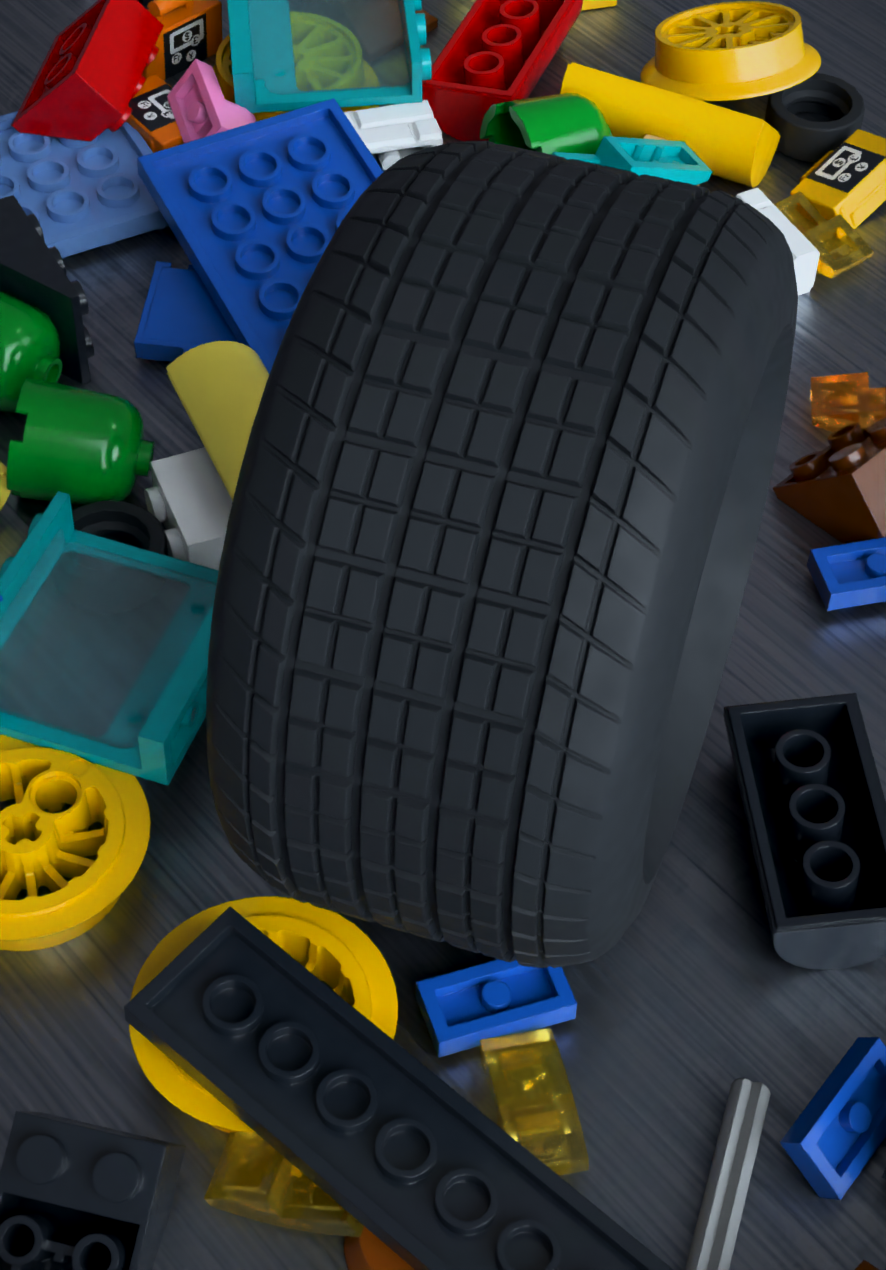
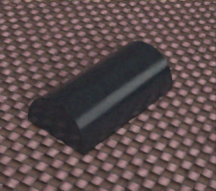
M856 693L724 707L725 727L773 944L777 954L790 964L816 970L854 967L885 956L886 801Z

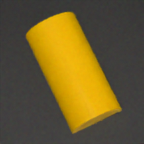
M572 62L567 65L560 94L577 93L594 102L602 112L613 137L644 139L645 135L649 134L665 138L669 141H683L713 171L711 175L749 187H757L764 178L781 137L779 132L763 119Z

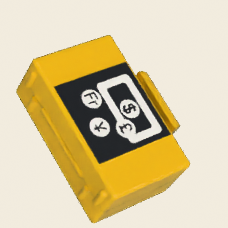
M857 129L835 151H828L799 178L800 183L790 192L794 206L841 236L851 233L886 200V138Z

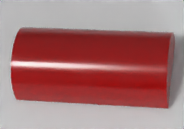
M476 0L433 63L432 79L422 81V100H428L440 129L460 141H489V138L480 139V129L484 114L493 104L527 99L579 17L583 0Z

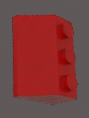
M98 0L55 37L11 126L20 133L89 142L107 128L111 132H115L126 122L132 113V108L128 104L146 81L142 73L159 52V48L155 44L164 25L137 0Z

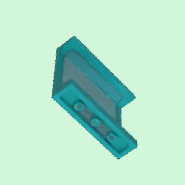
M227 0L235 104L246 108L251 113L292 111L333 98L340 107L422 102V81L432 79L430 48H420V45L427 44L425 13H415V11L422 10V0Z
M58 491L44 513H38L33 518L28 530L27 539L15 557L7 558L0 570V595L4 599L0 602V734L40 747L63 750L89 762L168 786L207 716L208 651L219 571L75 530L70 494Z

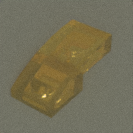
M800 191L774 204L820 252L816 273L832 279L872 257L874 251L840 214L827 221Z
M551 1028L480 1040L481 1065L497 1109V1125L557 1175L589 1170V1158L577 1108Z
M230 1132L204 1197L211 1207L286 1228L329 1235L361 1237L364 1225L257 1133Z

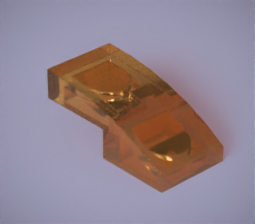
M868 372L811 377V419L813 426L835 432L849 424L859 423L863 429L886 418V387L870 389Z

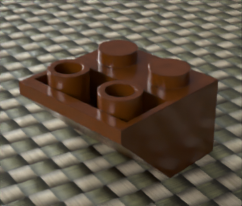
M886 418L877 421L867 428L862 429L859 423H852L833 432L827 438L830 444L822 451L807 454L793 462L789 467L792 474L773 487L779 500L842 544L884 538L886 536Z

